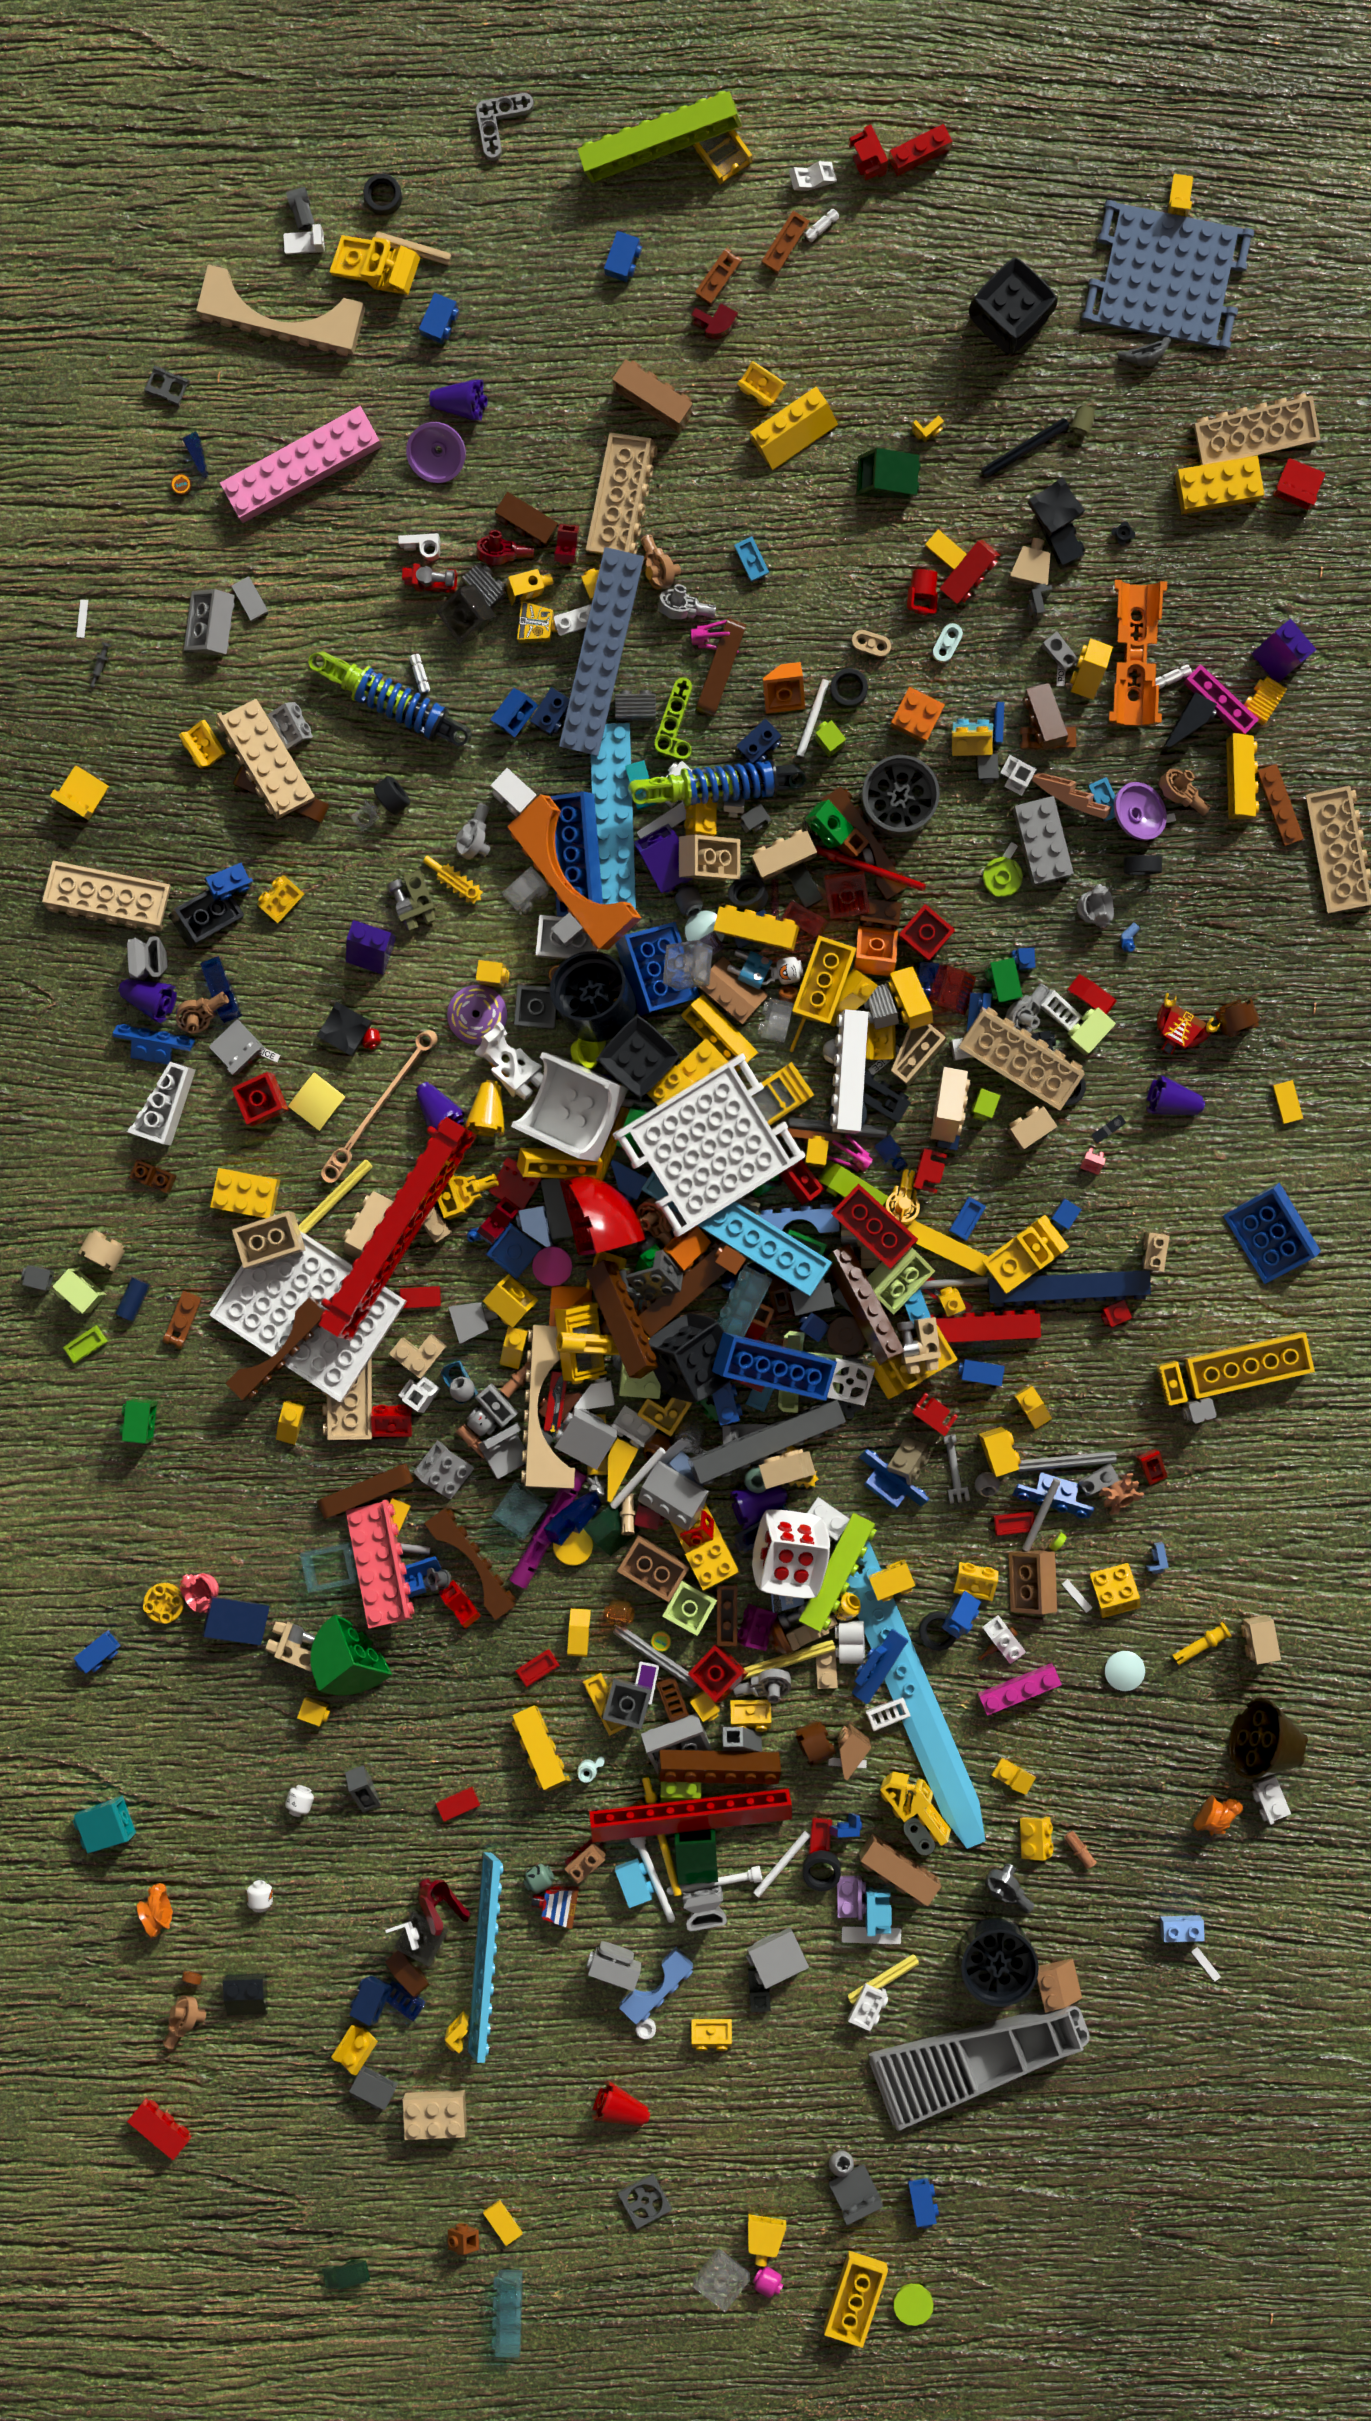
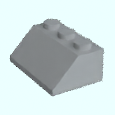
M216 589L192 591L184 651L210 655H224L227 653L232 610L234 608L233 594Z
M658 1461L643 1484L638 1501L688 1531L700 1519L709 1491L661 1461Z
M697 1713L669 1722L658 1728L650 1729L641 1734L646 1753L657 1774L659 1750L713 1751Z

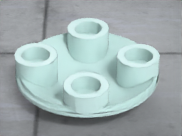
M700 911L697 915L691 916L685 926V935L688 942L694 948L708 951L716 948L722 942L724 935L713 930L717 914L711 911Z
M1120 1651L1107 1659L1105 1676L1109 1684L1115 1689L1130 1691L1142 1683L1145 1676V1666L1141 1658L1135 1653Z

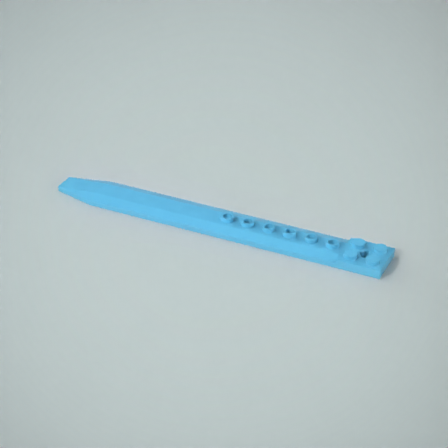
M867 1542L865 1547L868 1550L864 1558H859L857 1562L860 1565H864L865 1568L862 1569V1573L857 1571L854 1577L850 1575L847 1581L850 1584L847 1592L856 1595L860 1600L861 1611L857 1616L859 1621H864V1633L871 1649L881 1646L891 1629L896 1630L908 1639V1643L884 1680L893 1700L904 1698L911 1716L903 1719L902 1722L943 1818L967 1849L985 1842L979 1799L894 1599L882 1602V1599L878 1601L868 1576L882 1570L870 1542ZM897 1704L896 1707L899 1712V1715H902L903 1711L901 1709L900 1704Z

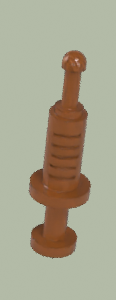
M1011 1627V1633L1017 1636L1018 1633L1013 1627ZM994 1643L987 1647V1651L978 1657V1660L982 1661L988 1654H993L998 1650L997 1646Z

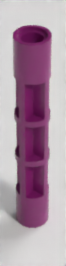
M575 1469L574 1489L558 1490L552 1503L546 1510V1514L539 1527L533 1534L526 1551L509 1579L511 1582L524 1589L528 1587L568 1509L586 1480V1474Z

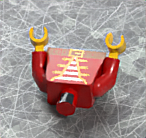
M1169 993L1165 994L1164 1003L1157 1013L1159 1035L1166 1039L1161 1048L1162 1051L1172 1055L1176 1046L1181 1049L1186 1047L1193 1048L1203 1043L1212 1032L1218 1030L1220 1023L1216 1027L1211 1025L1214 1018H1211L1207 1026H1205L1206 1022L1175 1005L1177 996H1175L1174 1000L1170 1001L1168 1000Z

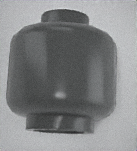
M682 886L674 897L681 914L690 917L697 915L701 911L703 899L696 887Z

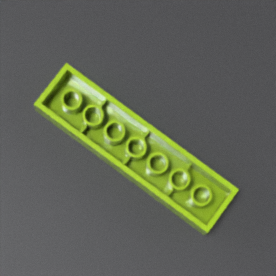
M720 91L712 98L699 99L691 106H681L670 114L662 113L654 120L641 121L638 126L633 128L625 127L617 134L604 135L600 138L601 140L586 142L577 149L584 172L590 181L594 183L695 145V143H700L740 128L742 124L730 91Z

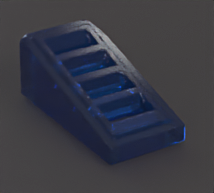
M195 431L184 437L183 442L202 477L206 478L208 477V471L201 439Z
M392 1980L389 1984L393 1986L390 1994L394 1988L397 1992L393 1998L388 1996L386 2002L414 2022L426 2001L418 1996L413 1997L403 1986ZM400 1993H402L404 1996L398 2003L396 2000ZM408 1998V1999H410V2002H409L408 2005L405 2007V2006H403V2004H404V2002L406 2001V1999ZM413 2003H415L417 2006L412 2012L409 2009L411 2008Z

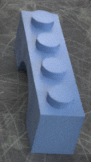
M823 1204L821 1209H813V1206H803L801 1211H793V1208H783L781 1213H773V1210H763L761 1215H758L780 1230L792 1220L804 1219L811 1222L819 1233L839 1231V1221L831 1214L836 1208L833 1207V1204Z
M677 1947L662 1960L665 1976L662 1983L656 1989L646 1992L634 1989L620 2002L619 2008L635 2024L639 2021L644 2022L650 2016L649 2011L653 2007L658 2008L665 2000L663 1997L668 1992L672 1994L679 1986L677 1983L682 1978L686 1980L692 1974L693 1963Z

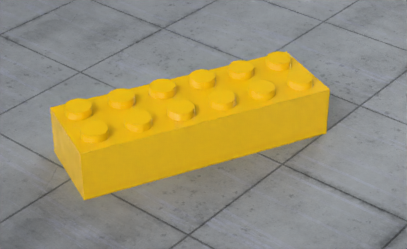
M1305 1332L1184 1358L1192 1396L1195 1399L1315 1372Z

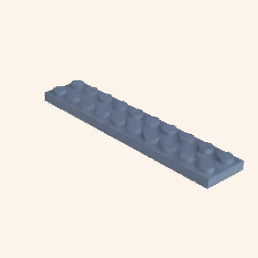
M608 547L604 548L559 744L560 747L599 756L644 556Z

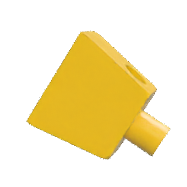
M748 2214V2247L750 2254H756V2265L766 2266L768 2257H777L786 2231V2220Z

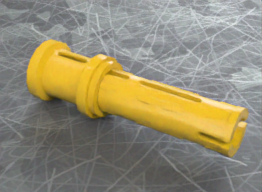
M1221 1622L1220 1626L1212 1631H1206L1204 1637L1173 1654V1657L1180 1666L1210 1646L1216 1647L1218 1646L1217 1643L1232 1636L1225 1624Z

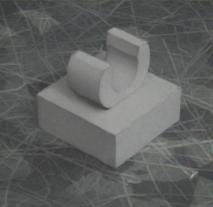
M740 794L737 801H734L732 796L729 795V800L724 802V812H730L729 817L737 818L738 813H744L745 799H743L742 794Z

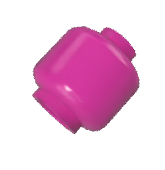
M770 2267L760 2268L753 2280L755 2284L754 2289L767 2298H771L774 2294L778 2296L784 2285L780 2283L782 2275Z

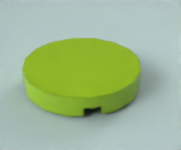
M999 857L987 864L983 871L982 879L989 893L997 897H1007L1018 891L1022 883L1023 874L1016 861L1007 857Z
M913 2283L901 2287L895 2295L893 2303L895 2314L900 2321L913 2326L926 2322L933 2312L934 2305L931 2293L922 2285Z

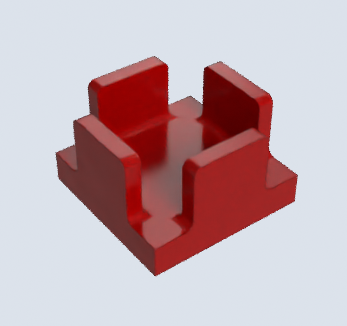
M870 124L864 127V131L850 137L848 141L849 148L855 147L857 154L852 159L859 174H864L865 181L877 175L879 178L886 175L888 166L886 154Z
M923 1148L912 1187L937 1194V1189L923 1186L924 1181L935 1184L941 1182L945 1164L932 1161L930 1157L932 1155L946 1159L947 1154Z
M923 1392L910 1411L939 1433L946 1436L958 1415L953 1413L946 1424L943 1425L942 1422L948 1416L950 1410L933 1397L921 1409L920 1406L928 1397V1394Z

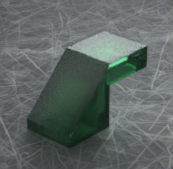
M351 2260L342 2266L327 2265L322 2268L326 2288L342 2289L370 2281L366 2260Z

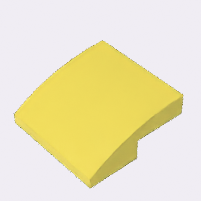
M314 1072L288 1107L320 1131L346 1097Z

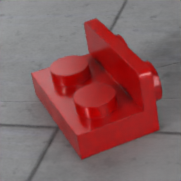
M383 1404L373 1406L371 1412L372 1437H412V1407L404 1404L397 1406H386Z

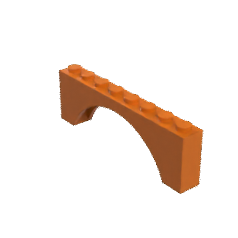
M540 794L507 826L511 831L510 835L521 844L524 854L533 860V866L545 876V882L557 892V898L567 905L568 912L583 927L582 931L591 937L593 946L597 949L609 950L642 917L631 903L599 904L587 899L572 887L560 868L555 848V832L561 811L550 796Z

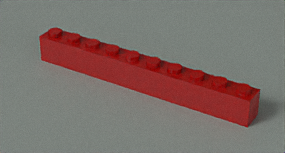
M789 1789L589 1811L591 1838L593 1843L791 1820L792 1803Z

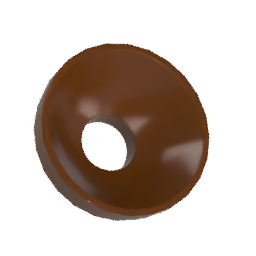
M777 1620L772 1624L768 1638L776 1653L779 1652L787 1656L792 1655L795 1652L789 1643L786 1631L783 1629L780 1621Z

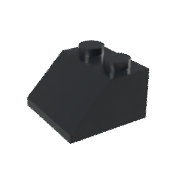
M266 1973L225 1976L223 1979V2001L227 2016L268 2014Z

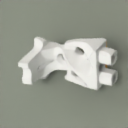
M498 1022L490 1032L483 1036L481 1045L475 1051V1054L489 1061L492 1066L491 1071L493 1075L502 1082L513 1098L518 1095L523 1100H526L533 1092L527 1086L529 1083L532 1082L537 1088L541 1086L543 1074L541 1073L542 1065L528 1057L521 1048L515 1050L508 1046L505 1040L507 1032L504 1026ZM502 1055H508L510 1059L508 1063L502 1061ZM518 1060H522L525 1065L521 1066L518 1064Z

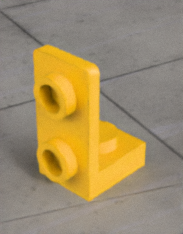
M1173 175L1168 207L1169 214L1188 217L1192 201H1190L1193 183L1192 176Z

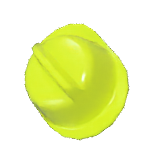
M577 1039L571 1045V1061L589 1069L596 1067L598 1063L596 1058L599 1057L605 1048L606 1041L588 1042Z

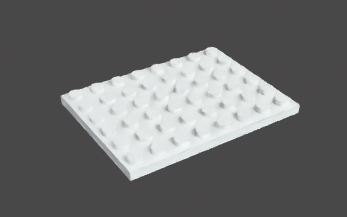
M301 1231L306 1251L252 1269L243 1268V1265H241L210 1313L211 1317L271 1357L286 1343L293 1327L295 1311L309 1297L315 1298L320 1304L324 1298L331 1301L334 1294L338 1293L341 1289L343 1279L353 1269L350 1263ZM384 1287L364 1321L362 1320L358 1327L360 1328L352 1341L338 1338L323 1327H318L313 1332L315 1334L314 1337L307 1343L304 1341L299 1347L300 1351L294 1357L290 1356L285 1361L287 1363L285 1366L342 1403L407 1301Z

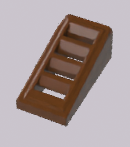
M675 1676L657 1682L656 1685L670 1722L688 1716L689 1711ZM670 1684L674 1685L673 1688L663 1691L662 1687ZM676 1691L677 1695L666 1698L665 1695ZM679 1699L680 1703L669 1706L668 1703ZM682 1707V1711L672 1714V1710Z

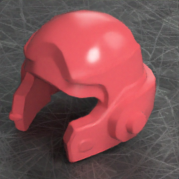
M205 1573L194 1576L186 1574L180 1581L181 1594L189 1607L194 1612L207 1613L211 1596L218 1597L219 1585L215 1578Z

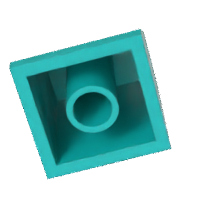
M123 1795L79 1811L74 1815V1827L76 1830H79L81 1845L83 1849H86L87 1853L127 1842L136 1834Z

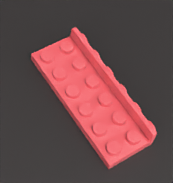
M388 1500L346 1510L368 1629L411 1620L412 1614H414L413 1603L409 1602L408 1594L411 1593L408 1582L405 1583L404 1575L407 1574L404 1562L401 1563L400 1558L403 1550L401 1543L397 1542L396 1535H399L397 1523L393 1522L392 1517L395 1515V1509Z

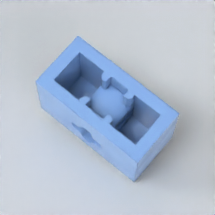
M1200 1915L1160 1917L1161 1938L1164 1942L1204 1941V1920Z

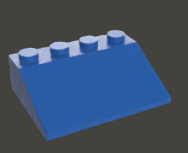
M676 922L624 935L615 943L625 975L635 994L636 1009L640 1017L700 997Z
M1280 1182L1223 1215L1264 1284L1308 1262L1321 1252Z

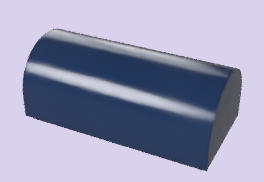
M131 1277L115 1314L127 1320L135 1321L151 1285Z

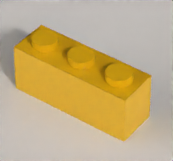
M478 960L476 981L480 985L504 988L505 983H509L510 972H508L503 963Z
M913 966L890 973L888 986L891 994L894 993L896 996L894 1000L897 1008L902 1010L901 1017L903 1022L908 1023L910 1030L933 1023L932 1008Z

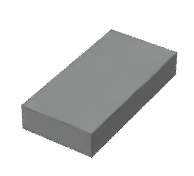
M249 576L232 585L251 622L269 613Z

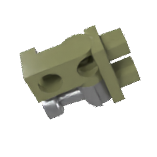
M420 870L404 877L411 895L405 898L401 890L404 886L401 879L387 884L389 892H394L399 919L402 923L404 922L408 931L419 928L415 918L420 915L423 916L426 924L436 921L435 906Z

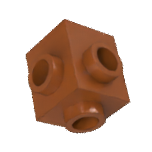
M466 2223L456 2224V2227L448 2229V2250L457 2252V2255H466L479 2250V2229L469 2227Z

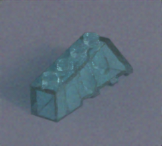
M746 1265L744 1266L717 1320L726 1333L741 1337L745 1336L773 1280L772 1278Z
M499 2270L498 2277L494 2276V2289H497V2297L493 2298V2309H497V2315L493 2317L492 2329H496V2337H492V2349L496 2350L495 2357H520L523 2270Z

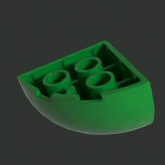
M335 1614L321 1626L312 1644L310 1661L317 1689L320 1692L332 1695H352L369 1690L388 1679L392 1675L390 1668L382 1654L377 1655L371 1647L373 1642L362 1631L358 1633L353 1629L351 1622Z

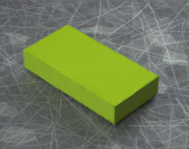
M95 1325L68 1343L63 1349L73 1364H75L108 1341L98 1325Z

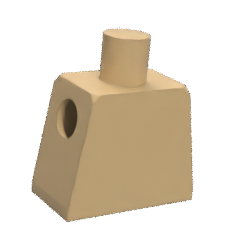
M1033 538L1031 548L1022 547L1009 576L1010 581L1030 586L1048 585L1050 553L1042 551L1044 540Z

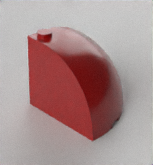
M589 1176L559 1178L578 1256L596 1254L645 1240L644 1230L633 1207L612 1185Z

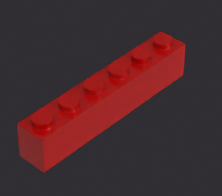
M1014 1310L1003 1311V1315H995V1311L983 1312V1316H975V1312L963 1313V1317H955V1314L948 1317L946 1314H943V1318H936V1325H938L947 1342L1041 1338L1040 1314L1035 1313V1310H1023V1314H1015Z

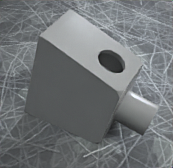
M482 1302L448 1307L459 1344L489 1330L488 1321L499 1318L495 1312L489 1309L484 1310Z

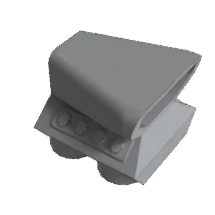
M157 936L150 937L147 943L137 938L128 940L127 950L130 978L145 981L149 974L153 977H160L168 967L167 952L161 940Z
M721 1886L683 1892V1908L691 1912L686 1922L689 1931L723 1926L727 1923L726 1914L719 1907L723 1901Z

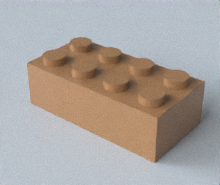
M625 359L612 379L614 391L679 434L693 415V403L687 395L683 393L679 395L674 391L675 388L666 382L664 384L661 383L655 374L650 371L646 373L633 360L629 362Z
M873 1833L859 1852L861 1865L870 1872L872 1870L879 1873L878 1877L886 1883L891 1881L896 1885L895 1888L902 1894L907 1892L912 1896V1900L921 1906L922 1904L929 1906L941 1888V1883L937 1876Z

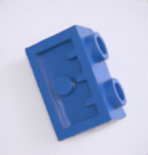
M242 863L214 873L204 879L214 901L229 899L232 897V893L237 891L239 893L246 892L253 883V879L248 877Z
M970 994L967 1032L979 1015L980 1009L982 1007L985 1009L991 1008L992 994Z

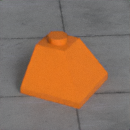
M801 662L781 664L763 678L766 714L806 709Z
M552 1286L549 1326H556L554 1309H570L572 1305H583L584 1302H592V1290L586 1287Z

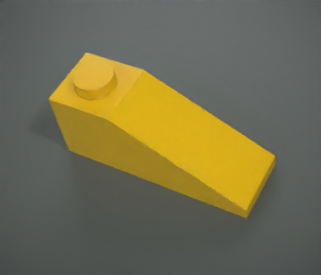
M853 968L846 978L830 1025L836 1026L837 1016L843 1010H856L863 1005L878 985Z
M617 1437L609 1449L607 1500L609 1502H612L639 1449L620 1437Z

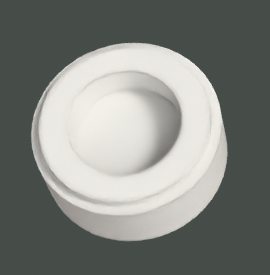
M647 2018L644 2022L639 2021L637 2023L636 2033L641 2039L647 2040L655 2035L656 2025L652 2019Z

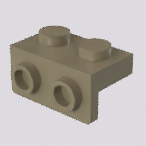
M905 1437L888 1464V1471L905 1477L907 1484L912 1485L913 1481L918 1479L923 1465H926L929 1461L930 1454L928 1453L927 1444Z

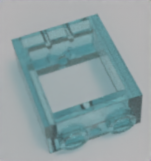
M350 1542L300 1553L308 1593L353 1584L358 1581L357 1568L354 1566L353 1547L350 1546ZM343 1550L349 1578L318 1584L312 1556Z

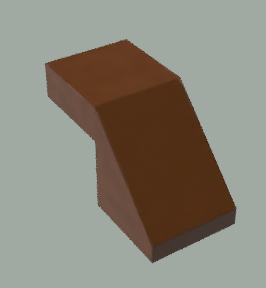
M398 1949L385 1961L393 1976L413 1997H417L430 1985L421 1969L412 1965L404 1950Z

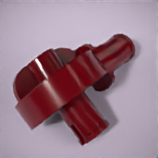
M491 530L489 536L483 537L477 542V559L490 566L504 564L507 561L514 562L515 558L533 559L534 546L516 545L514 541H506L501 538L502 533L498 530Z

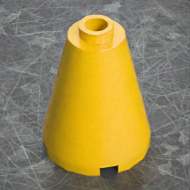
M486 1080V1082L481 1083L468 1115L465 1128L472 1129V1132L476 1135L494 1137V1133H499V1137L504 1135L501 1086L497 1084V1081Z

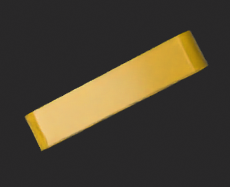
M915 1220L911 1224L905 1225L918 1238L915 1244L974 1273L985 1276L988 1269L982 1261L988 1256Z

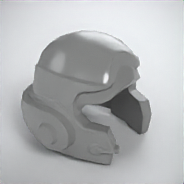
M1098 884L1090 892L1083 894L1079 898L1077 911L1080 918L1086 923L1096 924L1100 928H1105L1106 925L1110 924L1114 918V907L1111 893L1106 886Z

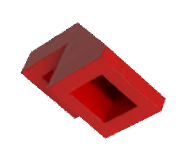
M1081 974L1076 977L1067 989L1071 994L1083 1000L1091 1009L1099 1008L1106 1015L1117 1002L1110 994Z
M452 1580L448 1588L438 1592L445 1605L455 1613L465 1629L481 1617L474 1603L456 1581Z

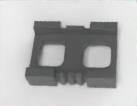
M154 365L144 390L149 395L158 396L180 407L181 399L190 380L179 375L175 376L165 369ZM155 375L162 376L165 379L160 389L151 386ZM174 382L183 385L179 396L169 393Z

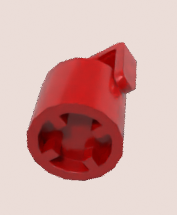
M926 569L912 571L911 586L908 589L907 608L922 615L936 613L938 593L936 592L938 573L936 571ZM914 598L931 599L930 609L919 605L914 606Z

